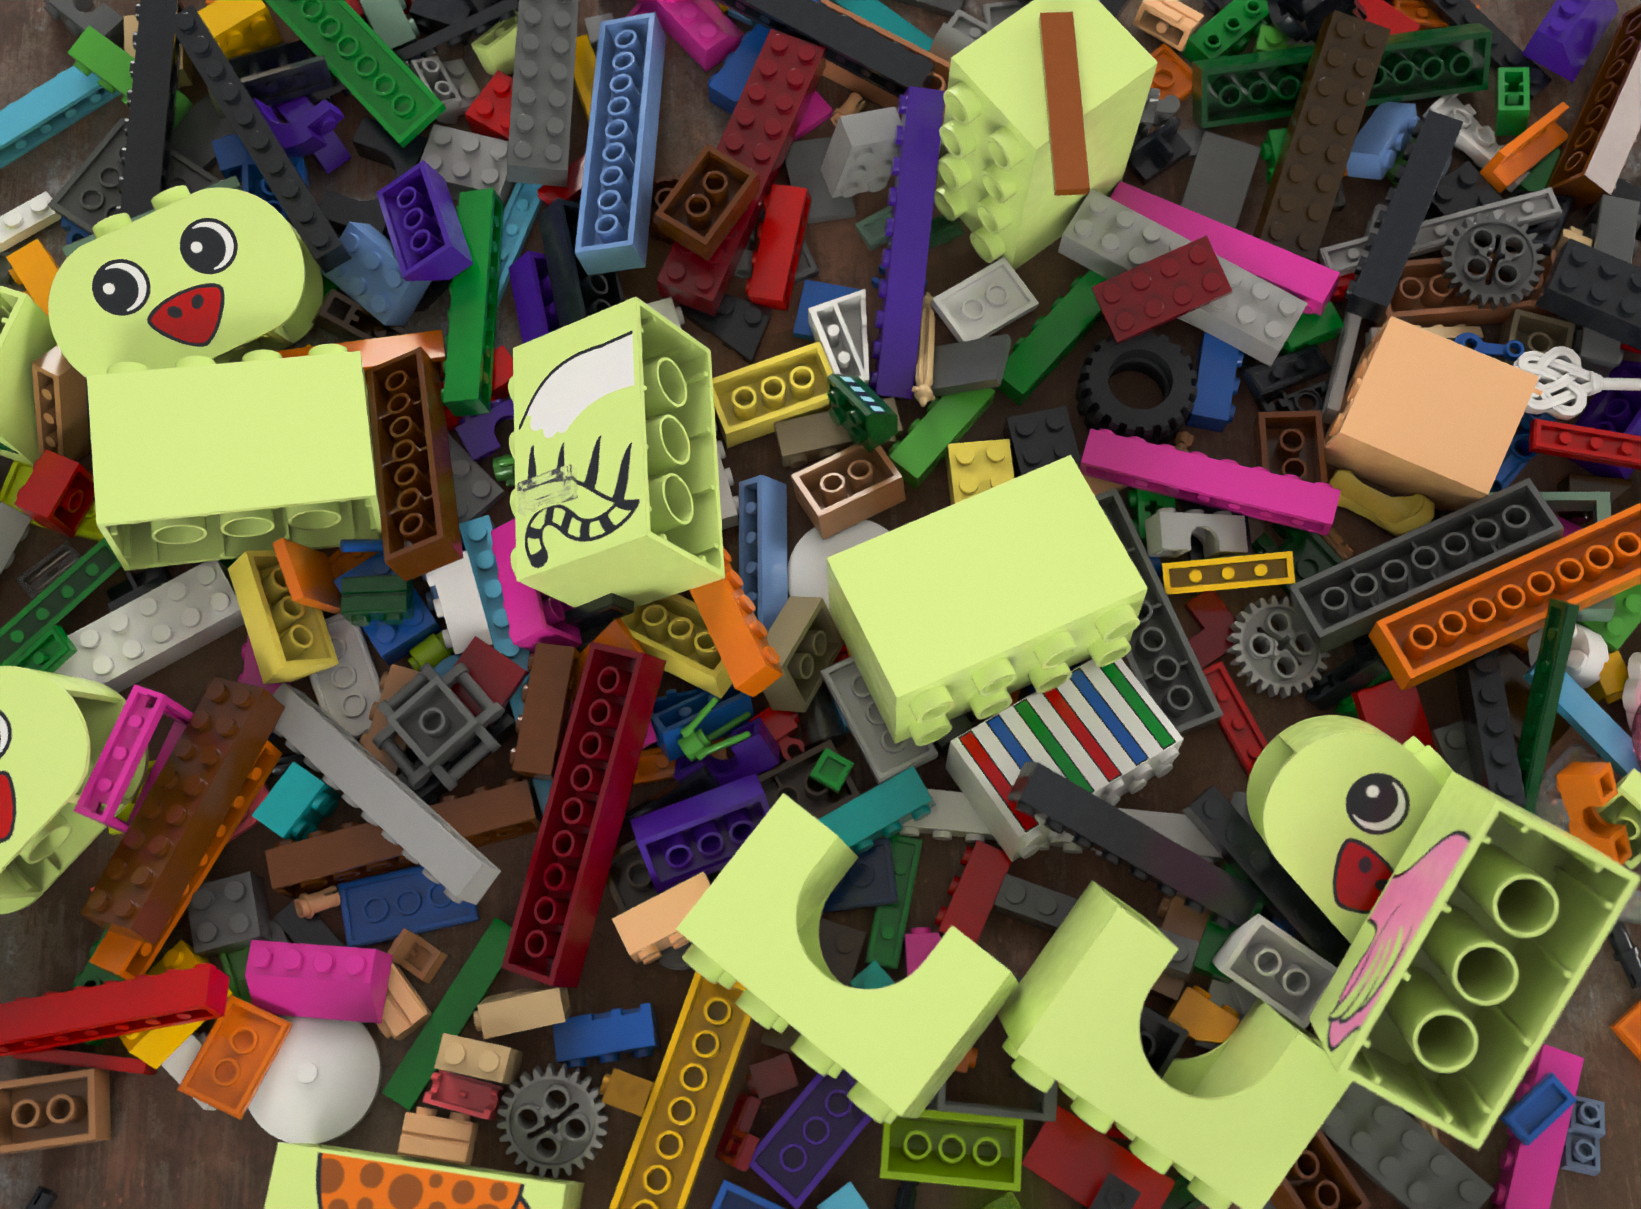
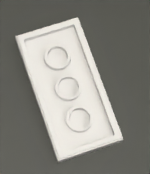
M339 613L325 619L339 663L334 667L309 675V679L319 707L354 739H359L364 732H369L372 723L369 720L370 710L375 701L379 702L383 690L379 688L381 680L361 626L352 625L351 622H348Z

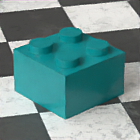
M293 761L251 816L285 840L294 839L297 842L308 839V834L319 830L317 827L323 819L330 817L339 805L338 800L341 795Z

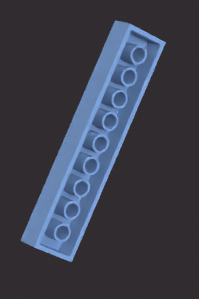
M655 12L600 22L575 244V255L588 275L646 267L666 35Z

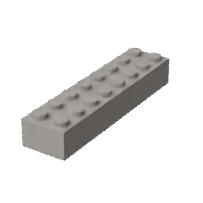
M1091 189L1062 234L1058 252L1099 275L1110 279L1192 241ZM1216 255L1233 290L1232 294L1179 318L1271 367L1308 303Z

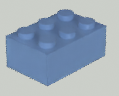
M349 222L340 240L352 258L326 274L323 270H321V273L385 326H405L431 281H405L402 278L392 242L370 224Z

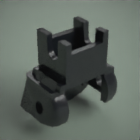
M1267 0L1271 21L1275 27L1285 36L1293 38L1296 42L1302 39L1305 43L1312 40L1316 44L1323 20L1334 10L1362 20L1367 18L1365 8L1357 0ZM1296 20L1300 22H1303L1305 20L1308 33L1302 28V26Z

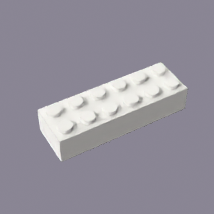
M219 560L203 562L73 632L68 637L78 651L54 673L100 682L119 693L242 626L245 623L228 569Z

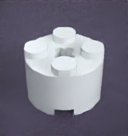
M1576 624L1565 671L1583 689L1588 688L1601 678L1598 675L1603 669L1604 662L1608 663L1609 655L1608 647L1601 635L1587 627ZM1544 627L1539 629L1537 633L1532 634L1527 642L1531 666L1537 660Z

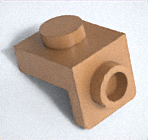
M406 928L395 938L387 952L393 955V962L401 965L428 984H430L448 956L429 941Z

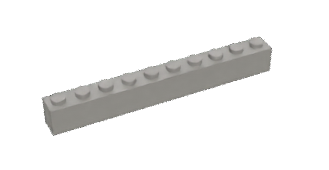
M282 683L273 696L285 709L272 732L279 737L284 736L287 739L285 745L297 754H303L305 756L303 762L317 772L321 771L324 774L322 780L334 789L342 790L344 793L341 797L347 803L356 808L360 807L363 810L361 816L372 825H379L383 829L381 835L385 839L403 847L404 849L401 853L405 858L415 864L420 863L424 867L422 873L434 883H441L445 887L443 893L448 898L458 904L463 900L477 905L501 871L304 692Z

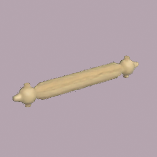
M926 292L925 296H923L915 380L917 386L912 388L914 396L921 407H925L927 402L935 400L930 387L933 384L936 318L934 313L936 311L931 306V301L934 297L931 296L930 292Z

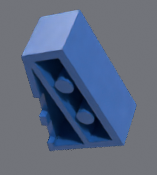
M733 684L721 699L718 698L717 704L694 729L695 731L701 728L706 735H709L745 712L751 713L748 719L713 740L715 741L732 733L733 730L747 724L748 720L755 717L751 696L736 690ZM696 687L694 690L677 693L676 689L667 690L666 696L656 698L651 722L658 740L656 744L669 762L685 755L677 740L683 737L680 730L689 725L710 700L716 696Z
M651 1003L640 1004V1008L627 1010L618 1008L607 1013L570 1017L566 1022L553 1024L556 1062L560 1064L566 1063L567 1069L587 1066L586 1060L599 1058L600 1064L618 1062L622 1054L633 1053L634 1059L654 1056L653 1050L661 1049L656 1007Z

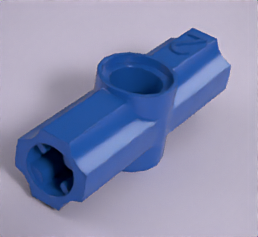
M1547 413L1546 420L1555 422V418ZM1522 427L1513 437L1491 487V492H1499L1507 488L1528 462L1536 456V452L1529 451L1530 430ZM1515 448L1519 449L1523 453V456L1519 455L1515 451Z

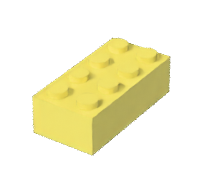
M820 341L713 378L715 418L727 448L775 432V422L830 410L829 398L827 396V377L833 371Z
M1009 439L952 443L947 445L945 459L951 505L1014 479Z
M675 594L635 607V612L621 618L629 629L631 636L648 655L666 661L665 671L720 699L733 684L695 602Z

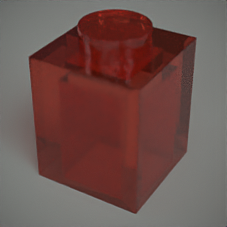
M788 1053L750 1065L752 1074L746 1075L751 1095L758 1094L760 1100L799 1087Z

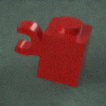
M770 706L748 720L749 723L759 717L762 719L780 746L782 758L785 762L791 760L788 754V750L791 747H797L801 753L806 752L804 743L797 738H792L799 733L797 723L800 722V719L796 712L772 710Z

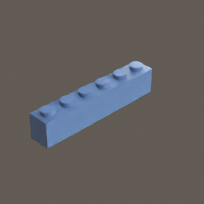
M759 475L739 482V576L743 581L742 590L744 594L751 599L756 608L754 614L757 620L763 624L768 632L788 600L787 484L764 475Z

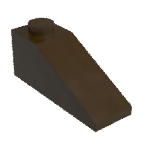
M331 289L326 294L311 322L347 341L411 334L410 331L401 326H385L360 304L334 289Z

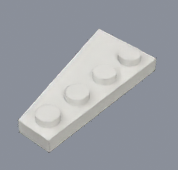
M1459 94L1442 96L1424 113L1423 117L1426 118L1428 111L1431 110L1463 121L1454 146L1464 151L1473 159L1475 165L1483 169L1497 152L1506 145L1499 146L1495 142L1494 131L1488 125L1481 126L1473 117L1477 112L1470 104L1464 106L1456 98ZM1528 171L1507 189L1512 192L1530 172Z

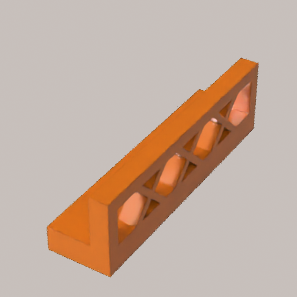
M1564 101L1499 150L1479 173L1499 193H1502L1556 148L1565 143L1568 134L1556 121L1569 109V106Z

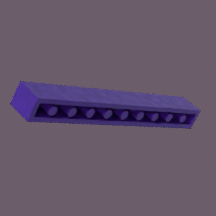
M909 86L904 95L899 96L897 113L902 114L901 126H896L894 144L899 145L898 157L893 156L891 164V175H895V185L890 187L888 193V206H892L891 218H887L885 223L884 236L889 237L888 249H883L881 267H886L885 279H880L878 286V298H882L881 310L876 311L875 328H879L878 341H873L871 358L876 359L875 371H870L869 387L880 398L894 397V399L906 401L913 398L912 388L915 380L941 139L939 129L942 127L944 111L943 94L945 91Z

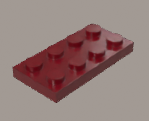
M1207 235L1092 287V292L1116 345L1232 294L1233 291Z

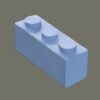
M1386 102L1377 107L1355 138L1347 162L1348 176L1376 180L1383 179L1388 170L1394 166L1395 160L1400 153L1405 151L1408 142L1412 138L1418 120H1420L1417 116L1416 104Z

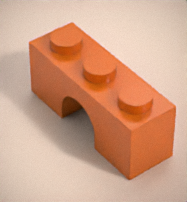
M1571 762L1556 774V785L1561 793L1564 805V819L1569 826L1570 834L1623 865L1632 856L1626 825L1609 823L1601 818L1596 810V807H1603L1618 794L1611 762Z

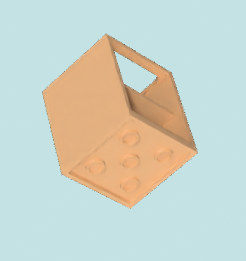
M1391 316L1364 348L1346 388L1340 411L1324 438L1326 463L1340 469L1350 470L1354 475L1404 496H1413L1416 493L1425 495L1435 503V509L1439 511L1459 510L1483 499L1489 494L1532 393L1541 395L1543 392L1535 388L1539 376Z

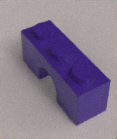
M502 398L495 400L491 403L490 413L478 416L468 415L458 421L460 425L455 427L456 432L473 462H478L501 450V446L495 437V430L502 421L514 420V403L512 399L505 402Z
M759 717L732 731L731 737L746 731L751 733L749 738L731 745L735 756L721 760L709 754L700 761L697 758L691 762L684 755L676 759L674 777L679 781L705 765L721 785H725L751 774L765 773L779 764L780 746Z

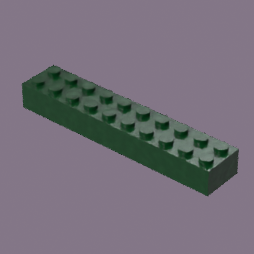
M1480 23L1390 34L1366 106L1488 90L1493 31ZM1315 45L1192 61V119L1201 128L1292 116Z

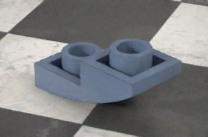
M1575 1096L1577 1101L1574 1103L1561 1157V1169L1596 1176L1601 1173L1600 1138L1605 1135V1104L1603 1101Z

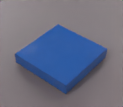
M805 279L793 337L815 341L808 324V308L860 291L861 289Z

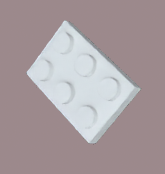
M1005 257L932 298L931 306L958 342L987 338L1033 311L1039 304Z

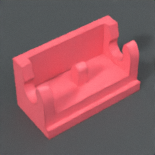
M440 1069L439 1072L432 1074L431 1080H433L431 1090L425 1093L424 1103L495 1121L505 1087Z

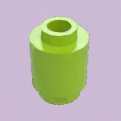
M440 631L436 635L432 633L409 650L412 657L407 661L416 671L421 672L419 668L426 662L435 669L441 661L450 657L454 650L453 648L446 649L442 631Z

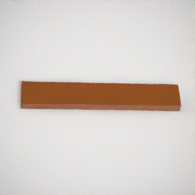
M1073 12L1040 13L1039 29L1054 196L1089 194L1090 184Z

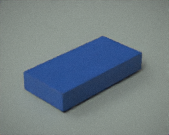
M1553 1072L1547 1073L1510 1107L1500 1119L1524 1146H1528L1574 1104L1577 1099Z

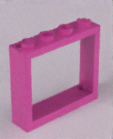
M134 684L74 812L125 834L194 713L164 694ZM162 714L174 720V723L128 821L125 822L114 817L159 720ZM102 803L107 805L104 812L99 810Z

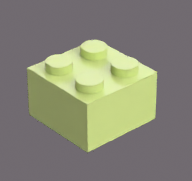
M1635 768L1616 783L1618 794L1603 807H1596L1598 814L1605 821L1612 824L1626 825L1632 856L1624 864L1631 870L1641 862V773Z

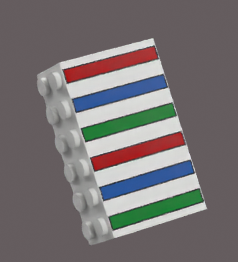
M1122 659L1103 667H1097L1093 660H1090L1071 671V678L1059 687L1044 693L1034 692L950 741L945 766L946 770L1012 862L1020 857L1023 859L1031 857L1039 850V845L1048 840L1053 843L1066 834L1065 831L1063 834H1058L1044 826L1046 820L1037 815L1031 818L1015 809L1017 804L1007 798L1025 762H1039L1112 806L1116 805L1121 799L1120 796L1130 792L1134 794L1141 790L1147 784L1148 779L1155 775L1157 778H1161L1173 769L1172 763L1180 754L1178 750L1184 738Z

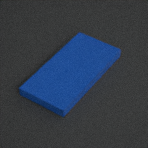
M422 865L338 884L347 947L361 948L392 941L399 936L404 928L419 935L480 921L478 906L463 900L460 904L452 901L443 893L445 887L441 883H434L422 873L424 869Z

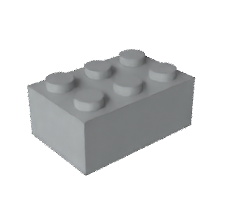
M895 106L839 117L820 168L832 198L839 196L851 197L866 191L877 192L886 187L891 176L893 156L898 157L899 145L894 144L896 126H901V120Z
M437 124L433 125L420 162L424 160L446 180L452 199L459 201L460 192L494 188L504 203L505 210L516 182L507 181L508 141Z

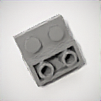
M958 9L947 24L943 23L929 52L951 63V57L989 32L993 27Z
M438 56L411 60L410 62L411 71L447 108L436 118L441 123H457L458 116L464 115L481 93L463 59L441 62Z

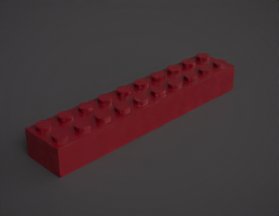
M774 29L770 30L717 146V150L758 173L759 192L709 261L674 241L657 278L659 296L664 298L672 297V300L712 316L716 315L762 212L765 197L771 191L772 184H774L824 72L826 67L825 47Z
M591 641L501 968L554 987H578L666 664L665 660L645 653Z

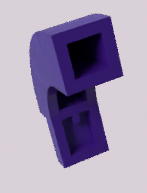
M303 95L272 104L271 109L276 117L286 124L301 118L314 105ZM333 130L322 135L328 145L310 154L319 168L327 174L352 158Z
M255 98L253 99L289 157L310 155L326 147L328 144L322 135L332 131L337 126V123L345 118L338 107L323 99L298 120L281 124L271 107Z

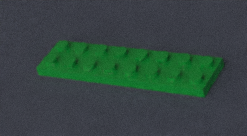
M264 0L316 56L324 55L329 70L402 148L447 109L345 0Z

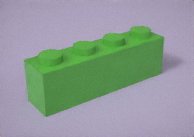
M88 25L67 52L76 61L73 66L88 77L93 73L99 78L97 83L111 94L116 90L124 96L121 101L127 105V91L132 89L133 79L130 77V62L135 60V58ZM178 90L174 129L193 106L192 102Z
M992 388L943 395L941 399L936 397L926 410L928 413L922 420L916 419L907 431L909 435L902 442L896 441L888 451L889 459L902 475L903 480L914 489H917L945 458L947 445L958 443L992 405L995 391Z

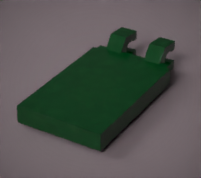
M1274 523L1271 527L1281 538L1286 540L1279 547L1265 532L1252 543V549L1256 554L1292 551L1295 583L1344 562L1317 533ZM1293 584L1279 585L1291 598L1290 586Z

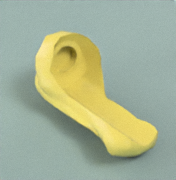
M1336 469L1328 483L1333 488L1341 490L1337 506L1346 508L1371 520L1385 531L1397 537L1430 523L1435 515V503L1425 495L1416 493L1413 496L1391 497L1362 483L1350 470Z

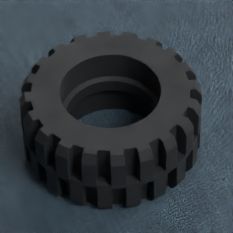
M1153 330L1144 332L1116 345L1112 334H1109L1107 341L1101 339L1095 344L1093 351H1089L1086 356L1075 391V399L1079 401L1077 405L1078 413L1080 416L1086 415L1083 422L1088 430L1093 428L1095 430L1108 429L1116 435L1127 438L1130 436L1140 437L1147 443L1155 445L1157 442L1165 444L1170 441L1172 435H1177L1182 429L1197 397L1198 389L1195 385L1198 378L1196 371H1190L1193 366L1190 356L1184 357L1182 355L1184 349L1178 343L1172 345L1168 342L1170 337L1161 334L1160 337L1153 335ZM1124 371L1143 373L1151 377L1158 384L1163 394V402L1150 409L1128 407L1118 401L1112 394L1108 380L1115 374Z

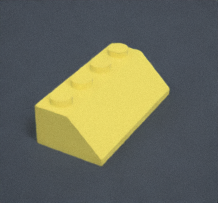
M275 550L245 551L228 568L263 684L293 682L336 666L339 662L322 610L292 601Z

